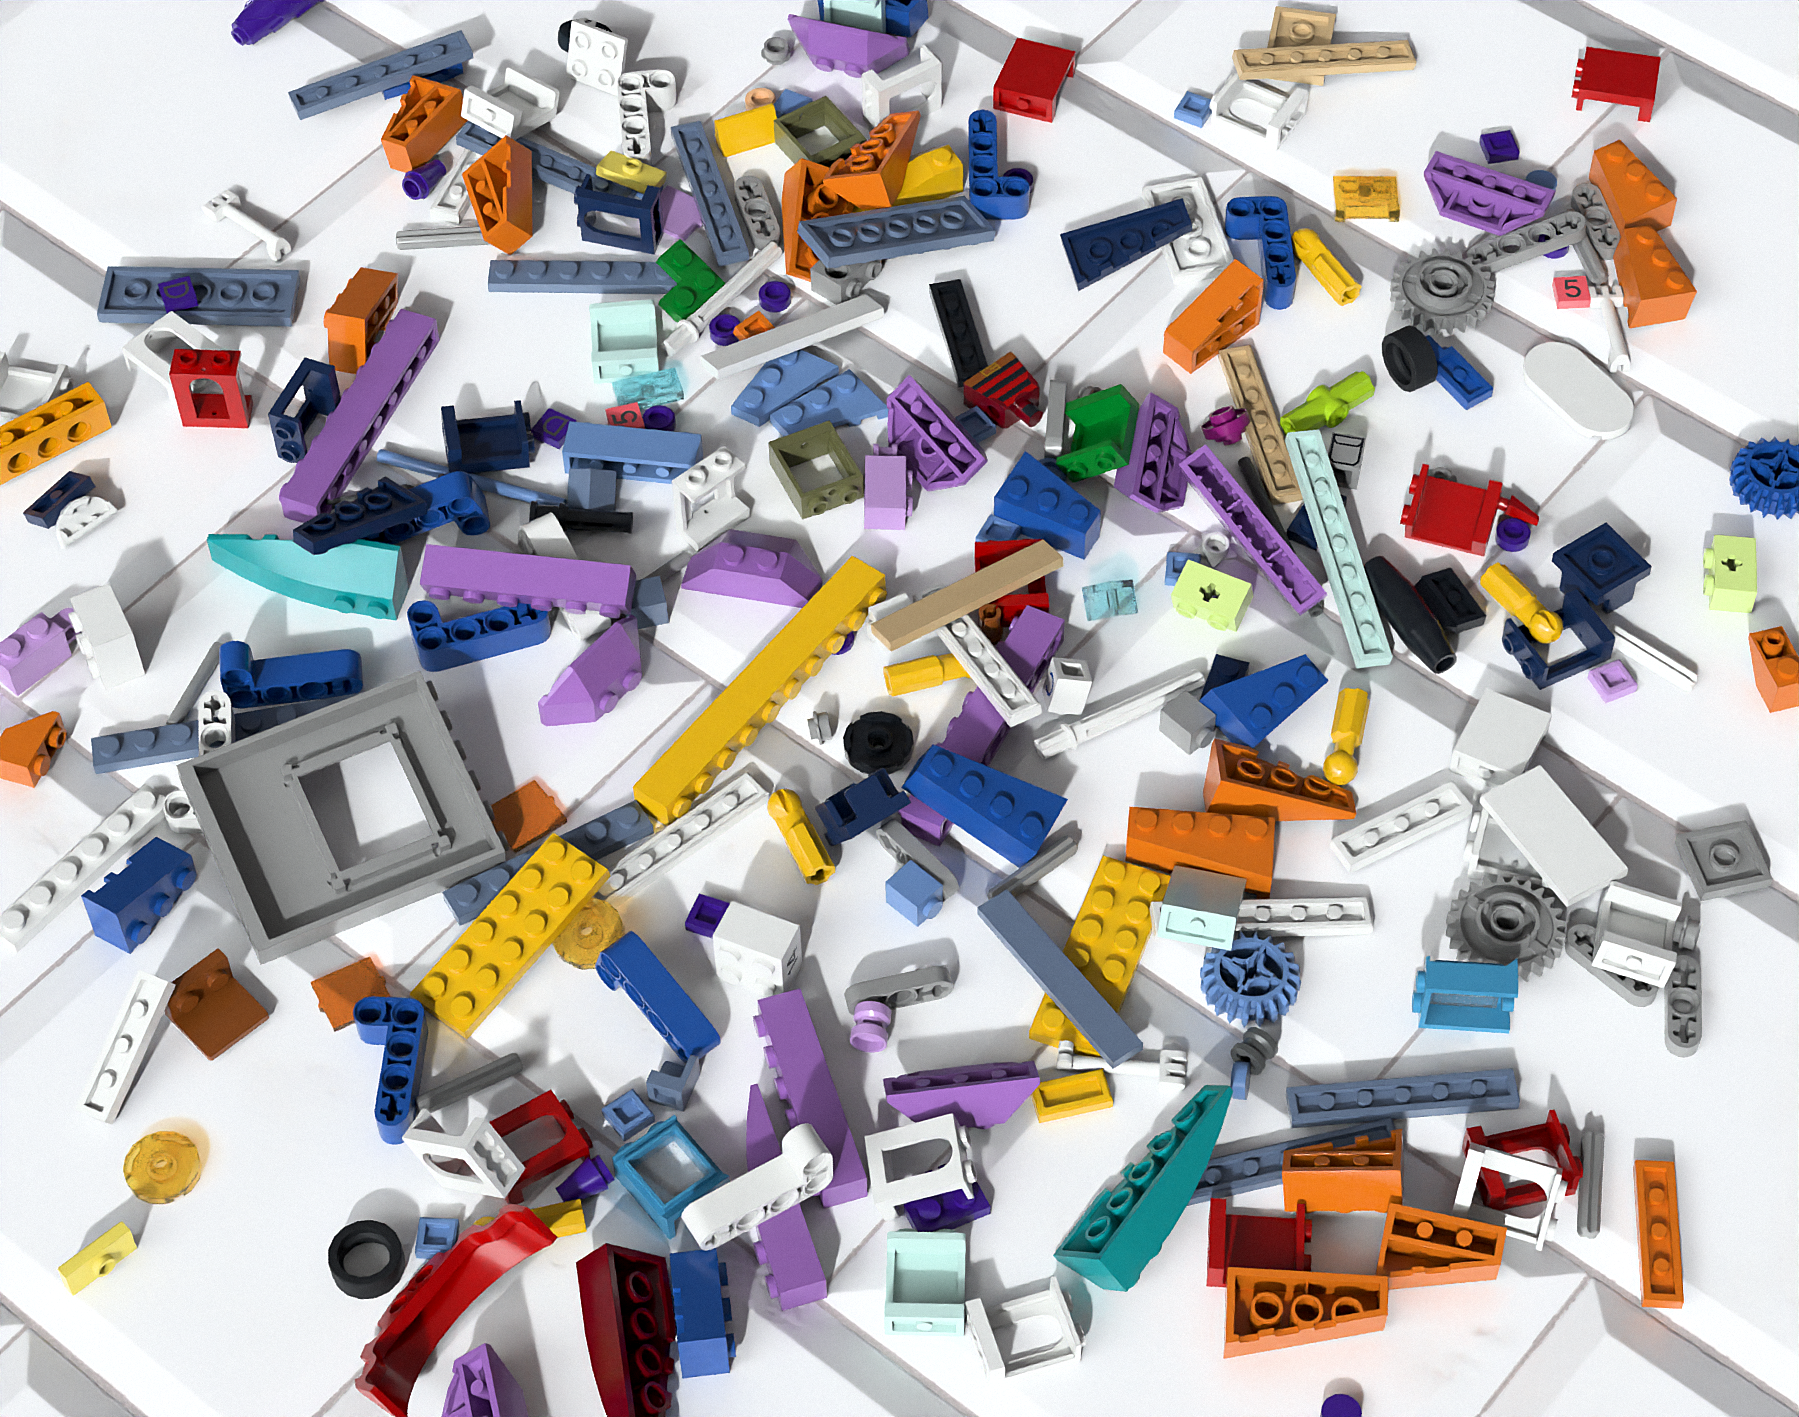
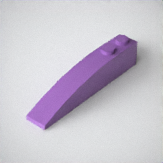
M1206 444L1179 463V467L1187 482L1299 616L1328 596L1327 592Z
M758 1083L750 1085L746 1121L748 1172L782 1154ZM798 1203L755 1226L758 1241L753 1242L755 1255L759 1265L766 1264L769 1275L764 1276L768 1294L771 1299L778 1298L781 1310L785 1311L827 1298L826 1278L800 1204Z

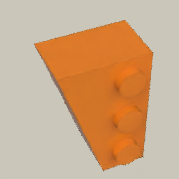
M505 135L462 173V177L484 241L511 255L533 236L532 151Z

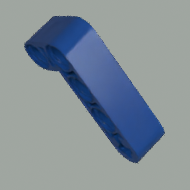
M976 110L970 114L968 119L969 201L986 220L1021 219L1029 212V183L1021 177H998L997 119L991 111Z
M1276 196L1236 197L1231 199L1226 207L1224 228L1226 235L1235 240L1258 241L1262 279H1264L1263 291L1265 302L1269 307L1277 310L1290 307L1294 299L1296 273L1286 202Z
M462 471L452 472L408 489L427 501V514L414 518L411 522L400 523L385 529L381 533L370 534L360 539L393 545L452 521L456 523L464 534L470 536L480 535L490 528L486 497L468 473Z
M417 601L407 611L411 637L420 665L429 672H439L536 646L546 642L551 635L548 611L533 609L531 604L518 603L517 607L504 606L442 623L438 608L431 601Z
M229 641L222 644L219 648L220 682L223 692L228 695L234 708L245 709L356 694L363 689L361 656L358 652L351 649L254 660L251 648L245 642Z
M629 931L599 954L595 968L603 983L612 991L622 987L685 1064L690 1055L698 1056L701 1059L721 1043L720 1036L713 1025L636 933Z
M365 997L359 1000L353 1009L358 1036L366 1044L385 1045L374 1109L375 1119L382 1140L387 1144L398 1145L404 1143L402 1137L416 1116L417 1105L415 1100L419 1096L428 1039L427 1020L424 1007L416 999ZM371 1019H377L374 1022H367ZM414 1020V1022L410 1024H404L407 1021ZM403 1053H410V1054H408V1055H406V1056H402V1057L399 1056L400 1054H403ZM400 1085H404V1086H405V1087H403V1088H401V1089H396V1090L393 1089V1088H395V1087H397V1086H400ZM394 1111H398L399 1115H394Z

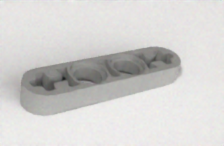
M1565 212L1478 243L1468 250L1467 258L1473 256L1472 264L1474 265L1483 263L1482 272L1494 273L1578 243L1586 235V219L1579 212ZM1539 234H1546L1550 237L1545 242H1537L1533 238ZM1508 245H1516L1520 248L1514 253H1507L1503 250Z

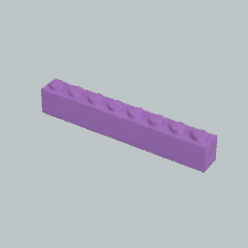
M400 309L394 320L388 322L385 334L379 342L373 345L370 357L364 365L359 367L356 378L350 388L344 390L339 405L334 412L329 413L324 428L319 435L313 438L310 449L305 457L296 464L295 472L289 482L281 487L279 501L281 502L285 518L305 523L321 513H331L333 510L332 505H326V499L333 500L334 498L341 497L439 343L440 339L435 318Z
M1027 605L1020 617L1015 616L1009 627L1008 637L1005 642L1000 641L996 649L1030 692L1033 693L1049 667L1052 657H1055L1064 642L1065 620ZM977 686L974 692L969 691L967 693L959 717L954 716L951 719L943 743L938 742L936 745L989 766L1011 728ZM907 795L911 803L898 811V815H901V825L913 836L940 847L954 823L913 795Z

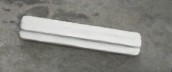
M1612 624L1609 627V630L1616 638L1614 648L1685 692H1690L1695 687L1699 678L1695 672L1617 624Z

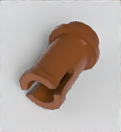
M985 604L979 609L978 627L990 642L996 645L1003 638V628L1000 625L1001 610L998 607L995 614L996 605Z

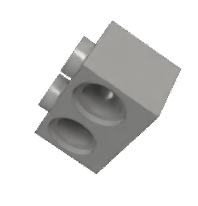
M819 260L810 268L811 291L835 305L854 299L870 280L878 277L882 269L881 260L845 265L839 268H827Z

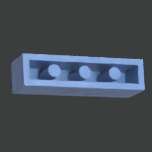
M570 421L562 450L564 471L566 474H569V469L591 468L616 471V479L672 484L673 479L703 460L702 435L689 432H672Z

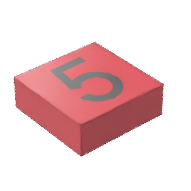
M1586 276L1553 277L1552 288L1557 309L1590 307L1591 298Z
M638 402L605 409L608 425L645 429Z

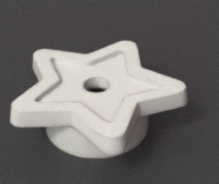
M1219 532L1202 533V545L1193 550V554H1201V558L1207 559L1210 567L1213 569L1222 560H1235L1237 554L1229 547L1231 536Z

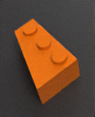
M412 75L409 81L411 87L407 94L402 95L400 99L401 107L398 113H393L381 138L390 168L407 173L426 165L468 121L461 117L463 104L461 89Z
M1620 139L1594 150L1589 180L1591 184L1600 189L1621 236L1624 229L1653 225L1658 232L1671 226L1677 198Z
M1653 225L1624 229L1613 255L1618 283L1623 287L1624 291L1623 305L1628 309L1629 318L1627 322L1629 329L1685 319L1697 290Z
M1235 259L1164 331L1163 353L1192 374L1218 355L1219 350L1226 349L1259 325L1264 279Z
M360 267L354 277L348 280L343 292L337 295L332 307L326 310L323 323L324 327L328 329L329 365L335 366V371L356 374L359 367L366 363L368 355L376 343L374 341L379 330H386L387 324L391 320L397 306L398 273Z
M1402 1129L1391 1130V1137L1369 1141L1367 1135L1355 1137V1144L1333 1148L1332 1142L1285 1150L1282 1164L1285 1212L1296 1211L1297 1203L1305 1204V1214L1314 1211H1336L1339 1213L1376 1211L1387 1213L1389 1203L1403 1205L1404 1151Z
M1389 1203L1375 1275L1388 1276V1290L1496 1280L1501 1266L1507 1228Z

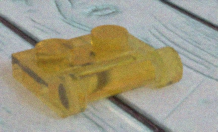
M1333 176L1332 194L1335 222H1345V219H1388L1389 222H1399L1400 205L1398 203L1396 176Z

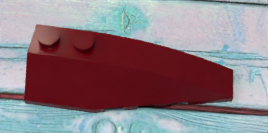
M605 1243L576 1262L585 1337L602 1405L607 1417H665L666 1410L671 1407L672 1393L667 1391L668 1375L672 1374L674 1369V1359L669 1357L670 1343L675 1341L676 1325L666 1257Z

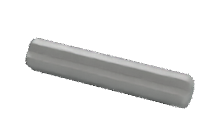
M1567 209L1565 212L1574 211V210H1573V209ZM1586 232L1583 240L1572 244L1590 281L1593 285L1600 286L1608 280L1609 275Z
M479 226L396 232V246L399 250L489 244L484 241Z
M1071 836L1062 837L991 888L987 894L988 900L1006 889L1015 898L1075 855L1078 850L1077 843Z
M517 1053L508 1054L417 1096L415 1100L419 1111L425 1108L430 1113H433L523 1070L522 1061Z
M1587 1131L1581 1138L1580 1161L1583 1168V1177L1579 1180L1577 1233L1580 1237H1587L1588 1239H1595L1600 1233L1605 1142L1603 1134L1593 1131Z

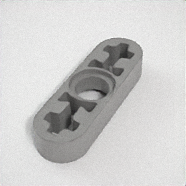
M743 176L737 179L734 184L735 201L753 246L758 250L764 249L770 242H775L779 246L781 242L780 227L761 180L754 176ZM747 190L753 193V198L749 199ZM753 210L765 212L764 215L759 217L751 216L749 213ZM762 228L766 229V233L768 236H765L763 233H761Z
M1589 183L1579 184L1573 189L1571 207L1575 212H1579L1585 217L1586 232L1601 260H1612L1621 238L1620 232L1600 189ZM1591 218L1601 219L1604 222V224L1594 225L1591 224L1588 220Z
M1050 380L1044 458L1057 459V457L1062 456L1067 381Z
M891 819L876 830L880 844L899 864L904 866L912 860L943 885V902L959 891V884L953 873L897 820Z
M1577 924L1569 929L1565 941V951L1570 958L1629 1004L1636 1007H1646L1654 1002L1659 989L1658 986L1591 966L1596 929L1588 924ZM1587 940L1589 942V945L1584 943L1579 946L1576 944V941L1583 942ZM1645 985L1647 987V990L1641 989L1637 991L1634 989V986L1640 987Z
M1679 955L1664 986V1043L1671 1054L1685 1058L1697 1052L1702 1038L1701 967L1694 958ZM1678 970H1684L1686 976H1688L1685 987H1679L1681 975ZM1679 999L1686 1000L1693 1006V1010L1688 1013L1680 1012L1674 1008L1673 1002ZM1681 1025H1687L1685 1037L1688 1043L1681 1042L1678 1036Z
M933 966L856 983L846 989L844 997L849 1013L854 1015L855 1006L863 1001L880 1002L893 1010L942 999L953 991L954 986L948 968Z

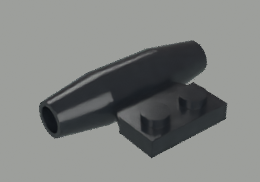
M1376 556L1365 563L1364 569L1375 603L1405 646L1433 673L1441 674L1449 670L1456 663L1457 656L1445 631L1457 634L1484 625L1487 617L1453 569L1449 567L1424 575L1413 585L1384 556Z

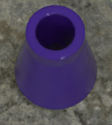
M435 159L426 165L408 171L402 180V188L405 194L413 200L427 198L440 179L446 175L445 165Z
M597 1155L591 1160L587 1157L555 1189L563 1202L579 1198L583 1200L608 1190L607 1185L615 1181L601 1157Z

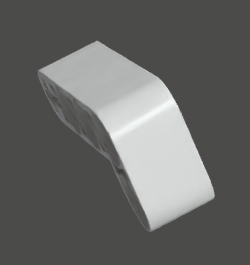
M663 69L628 72L620 75L617 79L623 155L627 158L638 159L650 166H653L648 113L668 111L677 104L675 76L671 71Z
M550 512L519 527L518 547L521 554L579 560L553 513ZM559 607L571 631L579 641L611 627V619L601 616L599 611L586 610V614L580 615L566 612L565 608Z
M219 690L208 691L200 698L198 705L199 756L219 749L209 747L215 741H224L225 743L221 747L235 742V716L230 698L226 693ZM216 710H218V719L220 723H216L213 720V716L215 715ZM177 790L168 794L163 801V810L169 827L174 832L180 834L203 833L185 791ZM180 808L190 809L183 816L173 815Z
M804 1123L798 1125L785 1135L782 1140L783 1154L695 1200L684 1209L681 1218L702 1250H712L815 1195L830 1184L833 1179V1158L811 1124Z

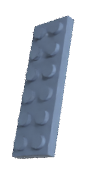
M964 195L799 221L797 233L827 268H839L845 265L894 259L900 256L923 254L930 251L949 250L954 247L994 241L996 230Z
M108 266L97 310L98 320L102 323L153 324L167 314L158 284L190 276L199 306L174 312L187 323L195 325L292 327L301 278L299 270Z

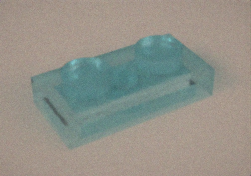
M675 367L612 382V391L617 406L638 402L639 409L642 410L684 400V391Z

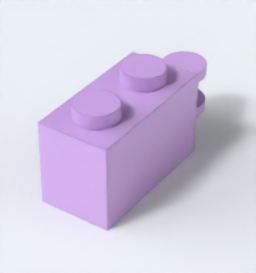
M873 443V455H865L864 529L905 530L906 516L912 517L913 497L906 496V490H912V470H906V456H897V444H892V447H879V444Z
M65 608L52 618L40 612L0 642V682L17 697L72 656L68 644L76 639V634L81 633H75L68 616L69 613L74 612L73 608Z

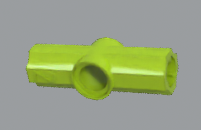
M1356 371L1331 387L1325 384L1316 387L1309 394L1305 403L1280 417V426L1284 431V435L1286 436L1289 432L1317 430L1325 425L1329 428L1338 426L1347 417L1349 410L1374 396L1375 387L1370 377L1364 371Z

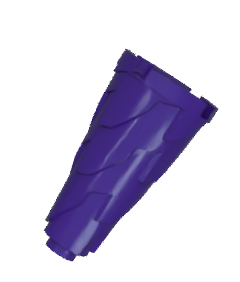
M248 0L240 15L231 24L233 29L231 35L242 46L245 44L254 45L263 37L268 36L271 32L276 33L295 17L300 18L319 2L322 3L325 0Z

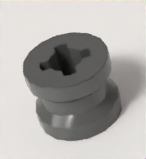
M1250 1027L1243 1034L1242 1043L1235 1044L1230 1054L1234 1062H1250V1074L1259 1075L1266 1067V1060L1274 1058L1279 1048L1275 1040L1267 1032L1257 1027Z

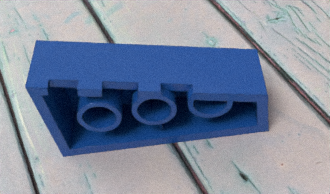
M934 744L918 759L901 787L1018 868H1021L1037 854L1068 800Z

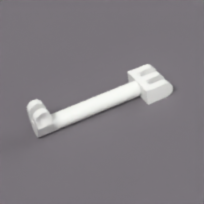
M225 190L222 192V198L219 196L211 200L213 205L206 203L202 206L205 215L215 222H219L227 216L267 242V251L273 261L276 262L281 258L280 251L284 255L291 251L290 244L284 238L239 210L238 208L241 207L239 197L231 191Z
M1614 285L1612 287V294L1609 293L1608 286H1600L1599 294H1596L1595 286H1588L1591 298L1589 308L1602 309L1612 347V353L1608 358V372H1616L1618 365H1621L1622 372H1629L1631 364L1615 307H1622L1624 297L1621 286Z
M1064 1040L1059 1042L1057 1069L1093 1071L1103 1068L1104 1073L1159 1077L1158 1090L1182 1091L1185 1089V1079L1182 1077L1186 1075V1066L1183 1064L1187 1062V1054L1184 1051L1161 1049L1160 1062L1128 1059L1112 1069L1102 1057L1073 1055L1074 1044L1071 1041Z

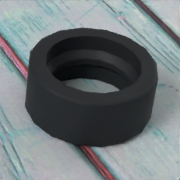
M1408 325L1383 338L1381 345L1385 366L1393 381L1403 391L1413 392L1436 380L1438 374L1436 357L1429 341L1419 329Z
M363 1220L343 1227L333 1237L328 1248V1265L336 1286L347 1296L357 1299H374L390 1292L400 1282L405 1270V1255L402 1244L393 1229L385 1223ZM363 1243H377L387 1248L389 1261L380 1272L363 1277L354 1276L346 1272L344 1258L354 1247Z

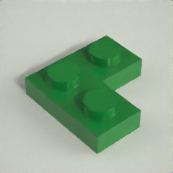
M681 239L664 252L656 262L677 283L658 303L677 323L681 319L686 320L691 314H694L726 284Z

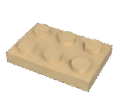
M1276 6L1267 48L1331 44L1336 14ZM1325 75L1267 79L1323 86Z

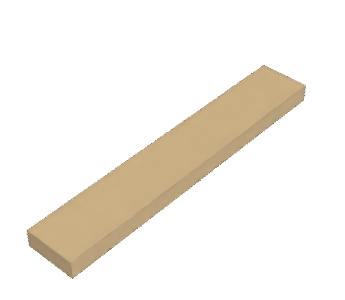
M1408 40L1234 50L1232 55L1240 80L1414 70L1417 63Z
M1251 345L1219 350L1218 359L1236 409L1246 408L1251 422L1245 426V435L1261 481L1272 505L1303 500L1283 433Z
M1041 540L872 623V634L892 652L985 604L1063 567V556L1045 540Z

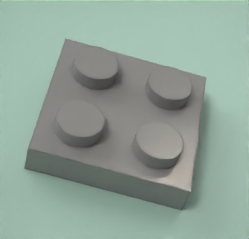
M1746 820L1677 834L1675 844L1700 901L1771 886L1773 878Z

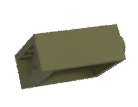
M827 96L773 120L775 144L794 164L803 158L830 168L839 158L845 161L852 155L850 148L856 143L862 144L867 141L862 133ZM825 126L839 142L811 155L797 139Z
M830 420L768 442L770 465L802 520L814 515H821L844 504H851L864 497L863 475ZM829 454L843 479L803 493L789 468Z

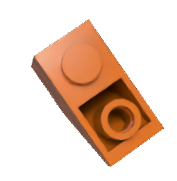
M1782 626L1749 633L1748 640L1756 687L1769 712L1773 713L1798 707L1799 657Z
M51 711L4 730L0 737L1 779L35 788L41 776L47 774L55 752L64 745L67 731L59 712Z

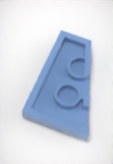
M801 349L768 361L731 405V415L760 427L770 420V414L786 406L802 394L812 391L816 388L817 384L825 379L831 380L838 376L839 366Z
M848 369L770 414V423L784 437L830 420L833 427L848 424L849 427L861 424V420L877 416L878 420L887 418L889 409Z

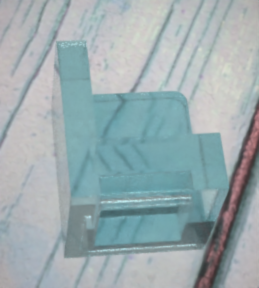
M1133 579L1109 581L1082 587L1087 621L1138 613Z

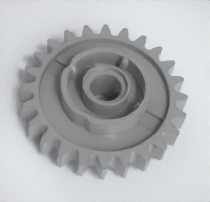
M1433 248L1431 255H1427L1421 250L1419 258L1409 255L1408 263L1401 261L1399 270H1394L1390 285V301L1395 302L1394 311H1402V320L1411 318V326L1422 324L1423 332H1426L1429 328H1434L1436 335H1439L1442 329H1446L1448 334L1452 335L1453 329L1457 328L1462 333H1465L1466 325L1476 328L1477 321L1484 322L1486 313H1491L1495 297V282L1490 280V272H1482L1483 263L1472 264L1473 256L1463 259L1461 251L1451 255L1447 248L1443 254H1439Z
M1500 874L1496 882L1492 883L1485 876L1483 877L1482 886L1472 881L1470 882L1468 892L1461 889L1458 899L1452 900L1450 911L1447 914L1445 935L1451 938L1449 948L1458 949L1457 961L1467 959L1469 960L1468 962L1496 963L1507 966L1518 958V975L1525 982H1529L1531 972L1541 977L1544 966L1551 969L1555 958H1560L1562 946H1564L1566 934L1564 933L1566 921L1560 920L1563 910L1561 908H1553L1554 897L1543 898V887L1535 891L1532 890L1530 880L1526 881L1523 885H1519L1517 876H1513L1510 882H1505Z

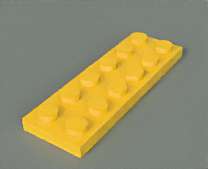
M552 833L410 992V997L418 1000L426 1011L468 1039L610 878L609 870L555 833Z
M1103 855L1065 944L1063 953L1119 1015L1153 931L1149 910L1151 902L1164 900L1171 876ZM1045 992L1029 1030V1039L1058 1048L1060 1041L1067 1040L1074 1044V1054L1102 1057Z

